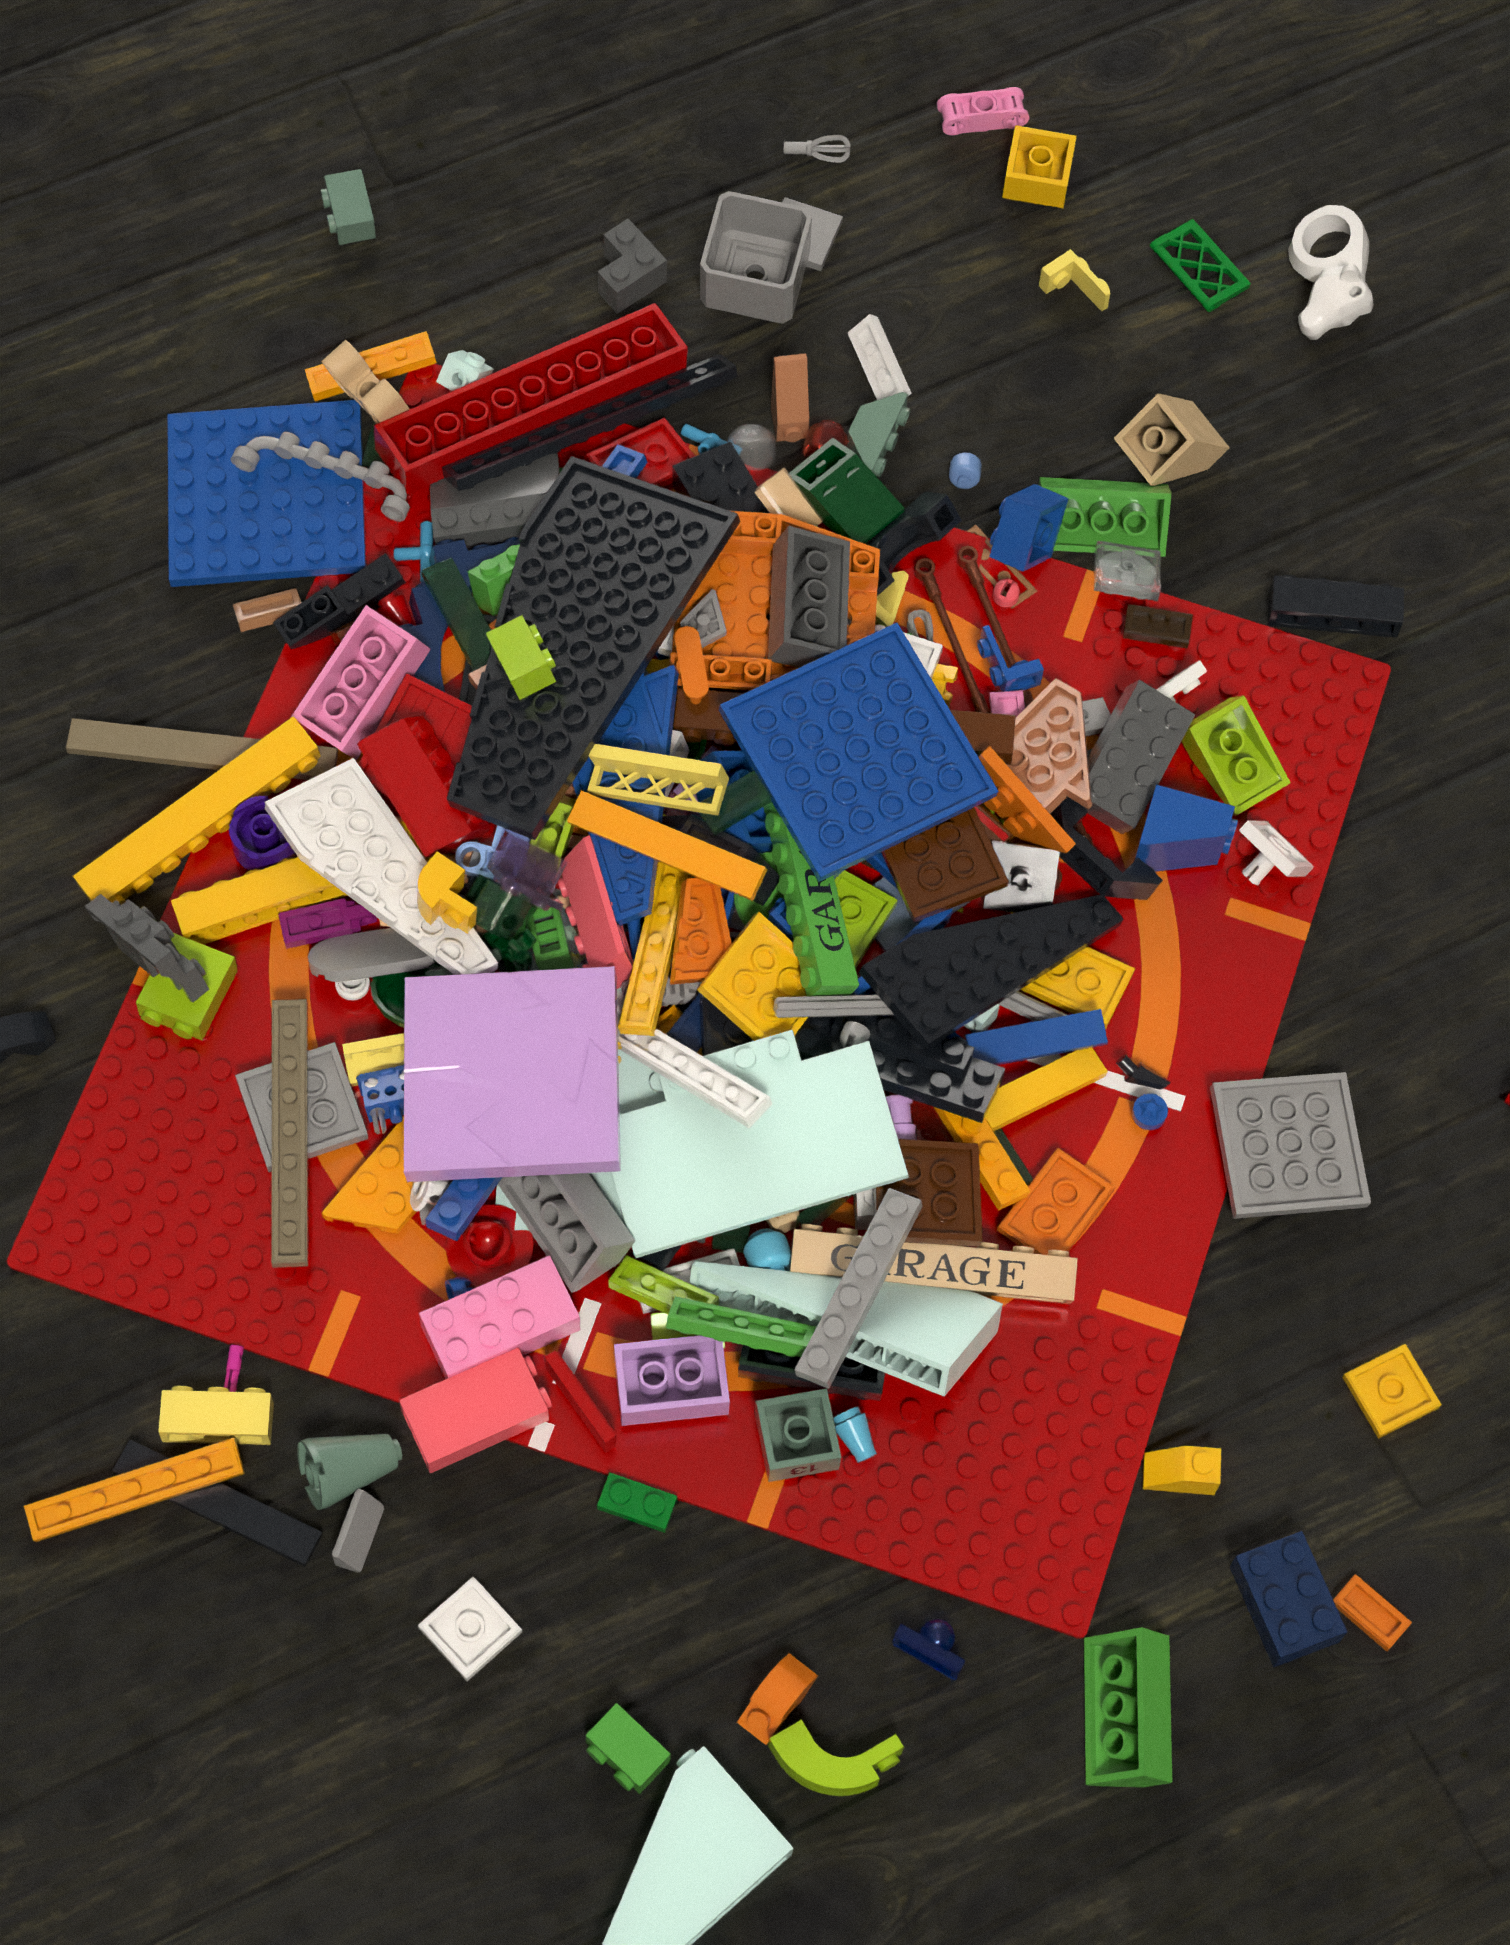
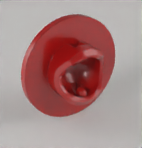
M482 1205L458 1241L447 1238L446 1256L448 1263L457 1277H465L471 1281L470 1287L477 1288L531 1263L534 1254V1238L529 1230H514L516 1211L502 1205Z

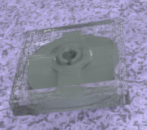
M1097 541L1094 556V591L1158 601L1160 596L1161 551Z

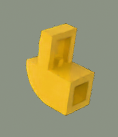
M439 852L433 855L420 872L417 890L419 912L430 925L434 923L438 916H441L448 926L454 929L459 928L468 934L476 925L477 907L457 895L464 887L465 869Z

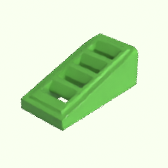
M557 899L524 908L528 929L537 939L532 947L539 970L573 968L574 962ZM552 915L554 917V919H550L535 924V920H539ZM555 928H556V930H554V931H551V932H548V933H544V934L538 935V933L545 932V931L552 930V929H555ZM558 941H559L558 944H554V945L547 946V947H544V948L541 947V946L548 945V944L555 943V942H558Z

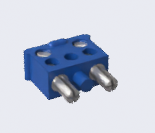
M404 1065L364 1073L356 1077L361 1096H363L369 1123L373 1122L376 1134H380L379 1120L382 1133H385L387 1130L385 1119L390 1118L392 1123H400L403 1120Z

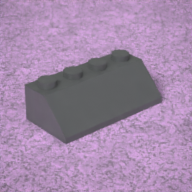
M788 526L773 544L768 659L772 660V662L800 668L847 646L850 541Z

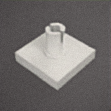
M1248 820L1240 828L1239 831L1261 851L1242 870L1245 877L1249 876L1248 880L1258 886L1260 881L1274 866L1287 877H1306L1314 868L1267 821Z

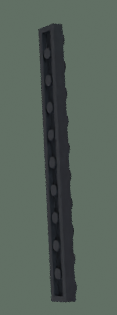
M715 355L442 467L444 479L458 491L471 489L478 483L490 478L500 477L505 472L517 467L527 466L541 457L556 454L561 449L573 444L583 443L590 437L602 432L612 431L617 426L629 421L639 420L644 415L658 409H666L673 403L685 398L695 397L700 392L712 387L722 386L727 381L738 377L737 367L723 355Z

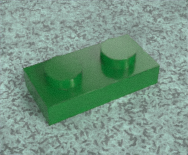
M609 1472L597 1504V1509L665 1533L677 1502V1496Z

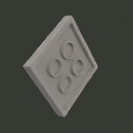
M335 1042L308 1051V1159L369 1139ZM272 1063L235 1075L268 1172L272 1171Z

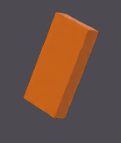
M1356 1574L1333 1599L1336 1608L1385 1651H1388L1412 1623Z

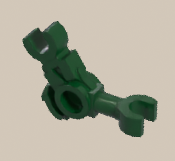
M528 928L524 930L523 935L517 940L513 938L508 941L503 936L500 937L493 929H489L480 936L487 943L489 950L497 948L501 956L500 961L507 968L508 973L531 971L528 967L532 964V959L527 951L536 943L537 939Z

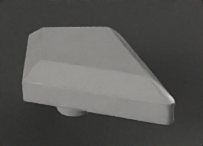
M714 589L680 622L681 627L691 626L699 632L702 648L727 635L719 601Z

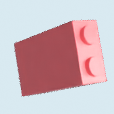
M519 1347L399 1400L402 1414L429 1473H433L549 1421L548 1408L552 1407L550 1398L544 1387L537 1388L533 1379L537 1375L535 1366L529 1355L523 1358Z

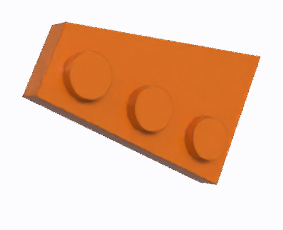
M688 878L681 883L670 985L703 982L732 944L721 888L699 878Z

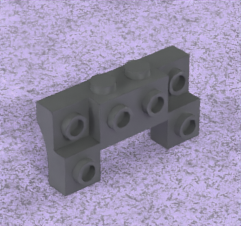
M102 894L85 906L93 920L105 925L117 947L153 978L158 974L169 977L178 990L183 989L192 1003L209 990L203 979V976L206 975L203 967L194 958L188 960L177 951L171 941L174 937L172 930L162 920L157 923L148 908L145 906L139 908L130 900H127L122 905L117 900L111 903Z

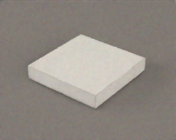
M474 1576L418 1625L423 1634L466 1681L471 1679L522 1633V1629Z

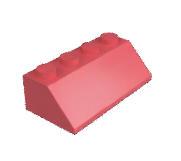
M589 835L583 837L561 861L559 866L563 877L558 878L557 881L563 898L569 897L571 906L566 907V912L571 926L577 925L579 935L574 936L579 954H585L588 962L582 965L583 968L615 966L617 989H619L623 982L630 979L634 960L624 927L616 922L612 902H610L595 852V846Z

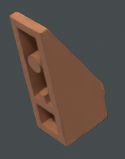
M806 354L774 357L771 414L776 442H796L808 438L809 399Z

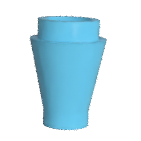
M858 1406L833 1418L836 1433L855 1456L857 1463L877 1454L873 1445L866 1413H861Z

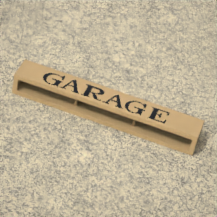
M802 1224L801 1230L794 1229L790 1272L843 1277L864 1236H858V1230L837 1228L836 1233L822 1232V1226ZM982 1242L980 1247L977 1248L957 1245L904 1243L884 1282L966 1290L987 1296L1071 1304L1075 1296L1078 1258L1069 1257V1252L1063 1250H1048V1255L1034 1254V1248L1025 1246H1013V1251L999 1250L998 1244Z

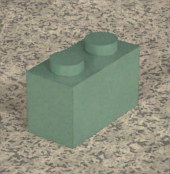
M358 169L324 176L326 188L320 189L324 208L330 207L331 214L327 215L330 234L336 233L339 245L376 238L374 218L362 170Z

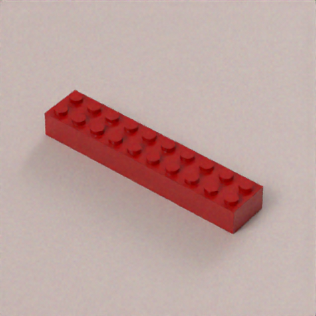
M656 303L374 425L375 450L392 475L402 482L408 495L444 479L442 467L686 368L688 347Z

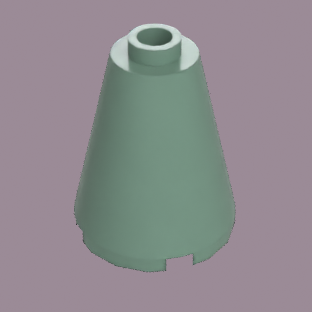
M389 1434L316 1437L301 1440L297 1445L298 1463L301 1475L306 1474L309 1486H305L311 1503L317 1510L326 1509L355 1493V1490L358 1488L362 1489L397 1469L398 1461L402 1460V1450L398 1440H392Z

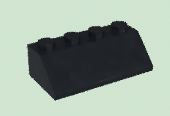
M743 1345L738 1366V1377L751 1379L756 1382L765 1381L782 1384L792 1388L826 1389V1387L796 1376L795 1368L801 1357H790L783 1353L753 1349ZM845 1357L830 1388H827L828 1394L835 1393L857 1397L862 1400L881 1401L885 1373Z

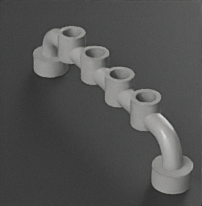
M283 432L279 439L270 436L256 437L249 441L246 446H237L231 457V462L237 468L246 472H253L260 460L257 451L269 449L275 451L278 456L284 459L294 457L305 461L312 468L321 469L324 467L335 471L342 478L350 479L354 477L364 480L372 488L380 489L385 487L392 490L394 495H388L381 507V512L391 520L404 521L410 509L409 504L406 502L407 493L404 485L397 478L388 475L390 470L385 464L373 461L369 468L358 465L360 462L359 458L348 451L342 452L339 459L329 456V448L317 441L312 442L309 449L299 446V438L290 432Z

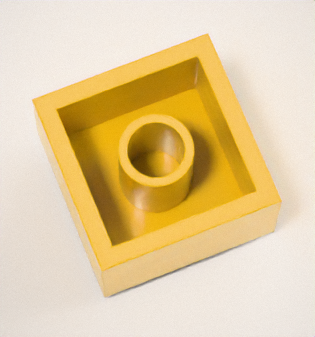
M1015 125L1002 198L1064 208L1076 136Z

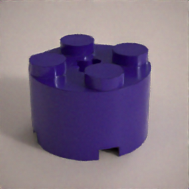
M255 796L242 802L235 809L234 816L229 824V834L234 855L238 862L249 871L276 865L279 861L286 858L294 859L298 857L265 810V802L270 800L268 796Z

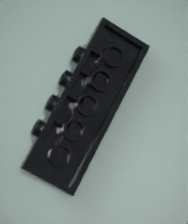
M880 1015L808 1017L795 1034L800 1057L803 1061L843 1049L840 1042V1034L845 1023L849 1021L858 1022L870 1031L868 1041L873 1051L884 1090L980 1123L983 1122L1005 1072L1003 1067L974 1058V1047L969 1046L966 1040L961 1037L944 1038L927 1050H924L895 1015H887L885 1017Z

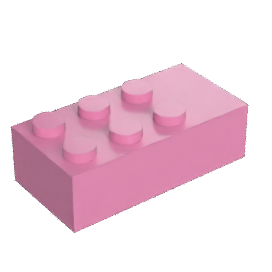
M366 605L291 717L294 716L299 723L340 751L357 760L362 753L357 743L375 733L406 673L413 676L431 649Z
M550 1255L419 1313L421 1328L445 1379L519 1347L522 1356L580 1331V1316Z

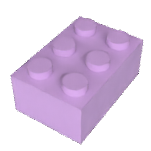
M698 1335L614 1344L621 1426L729 1415L730 1399L723 1342Z

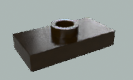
M1128 604L1123 638L1188 648L1193 614Z

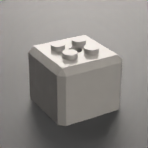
M731 191L720 195L700 262V299L703 304L708 308L781 324L791 320L810 254L812 215L807 208ZM752 271H759L764 277L759 280L747 277V274Z

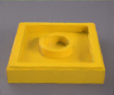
M1406 1344L1345 1373L1342 1377L1378 1439L1439 1409L1442 1405Z

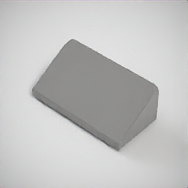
M359 1488L355 1490L332 1553L336 1566L354 1572H361L384 1511V1506L381 1502Z

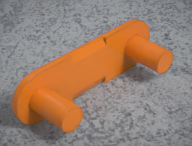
M683 626L674 635L683 691L690 698L692 704H699L709 690L700 635L695 628Z

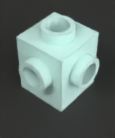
M460 350L448 353L436 382L454 391L492 374L494 369L485 364V359L480 355Z

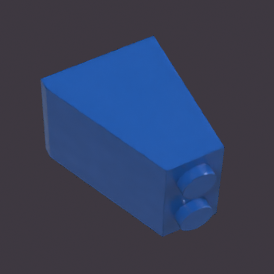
M1156 785L1135 860L1139 858L1155 872L1217 865L1221 853L1228 854L1238 823V820L1232 819L1235 806Z

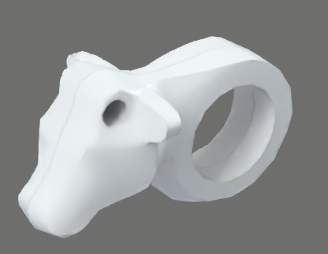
M1327 205L1305 216L1295 228L1288 252L1293 268L1304 278L1314 282L1308 304L1298 316V323L1306 337L1310 340H1317L1331 328L1348 326L1360 315L1368 314L1372 311L1374 305L1373 297L1365 282L1369 257V239L1359 217L1354 211L1344 206ZM1338 231L1351 235L1349 243L1345 248L1334 256L1316 258L1309 254L1312 245L1324 234Z

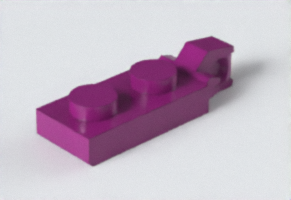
M345 898L278 914L286 949L320 942L328 938L353 934V932L361 931L360 926L377 922L375 915L360 904L355 905V901H346Z

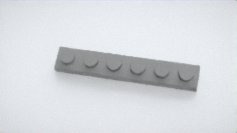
M891 1188L888 1189L795 1368L796 1376L828 1389L830 1388L923 1207L920 1199Z

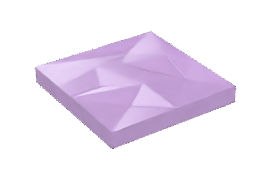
M615 966L517 971L511 973L405 977L404 1174L407 1182L621 1171L617 977Z

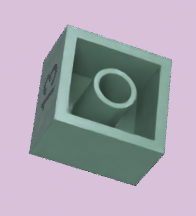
M827 1388L756 1401L755 1418L768 1482L839 1470L841 1453Z

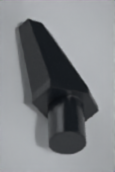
M1126 1054L1116 1062L1126 1074L1124 1077L1125 1082L1159 1090L1171 1083V1081L1148 1068L1142 1062L1136 1065Z

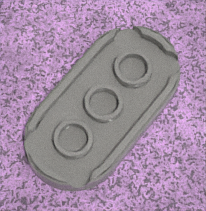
M392 928L328 938L316 944L308 954L311 973L316 977L319 974L324 975L325 980L332 982L415 971L427 968L435 963L434 959Z

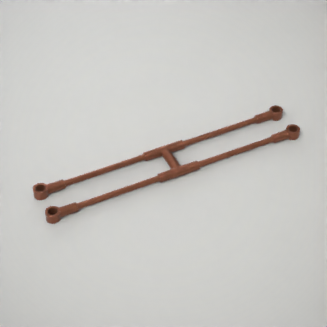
M964 546L959 550L958 564L966 569L972 586L976 588L1010 668L1016 662L984 588L985 582L977 564L978 553L975 548ZM969 555L973 559L966 560L963 558V556ZM922 558L916 563L915 576L920 581H923L930 600L934 601L972 694L971 701L976 712L991 713L984 695L978 690L941 600L942 593L934 576L935 564L928 558ZM925 567L928 568L930 571L922 572L920 568ZM1029 689L1023 690L1025 708L1034 700ZM1081 821L1076 828L1077 832L1085 836L1090 844L1094 846L1090 834L1086 833ZM1059 869L1057 870L1055 890L1060 887L1062 881V873Z

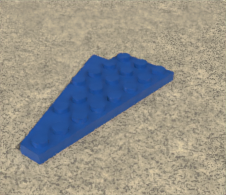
M675 665L646 675L645 671L643 672L598 744L670 756L679 677ZM590 758L587 759L572 782L577 798L581 790L588 793L587 789L594 770V764ZM604 771L599 786L611 787L621 779L617 773ZM643 777L629 784L633 792L640 793L653 785L649 778ZM666 787L661 790L662 793L664 794V796H665ZM596 796L662 824L664 809L662 806ZM588 832L595 846V852L610 902H612L617 924L621 926L652 914L658 861Z

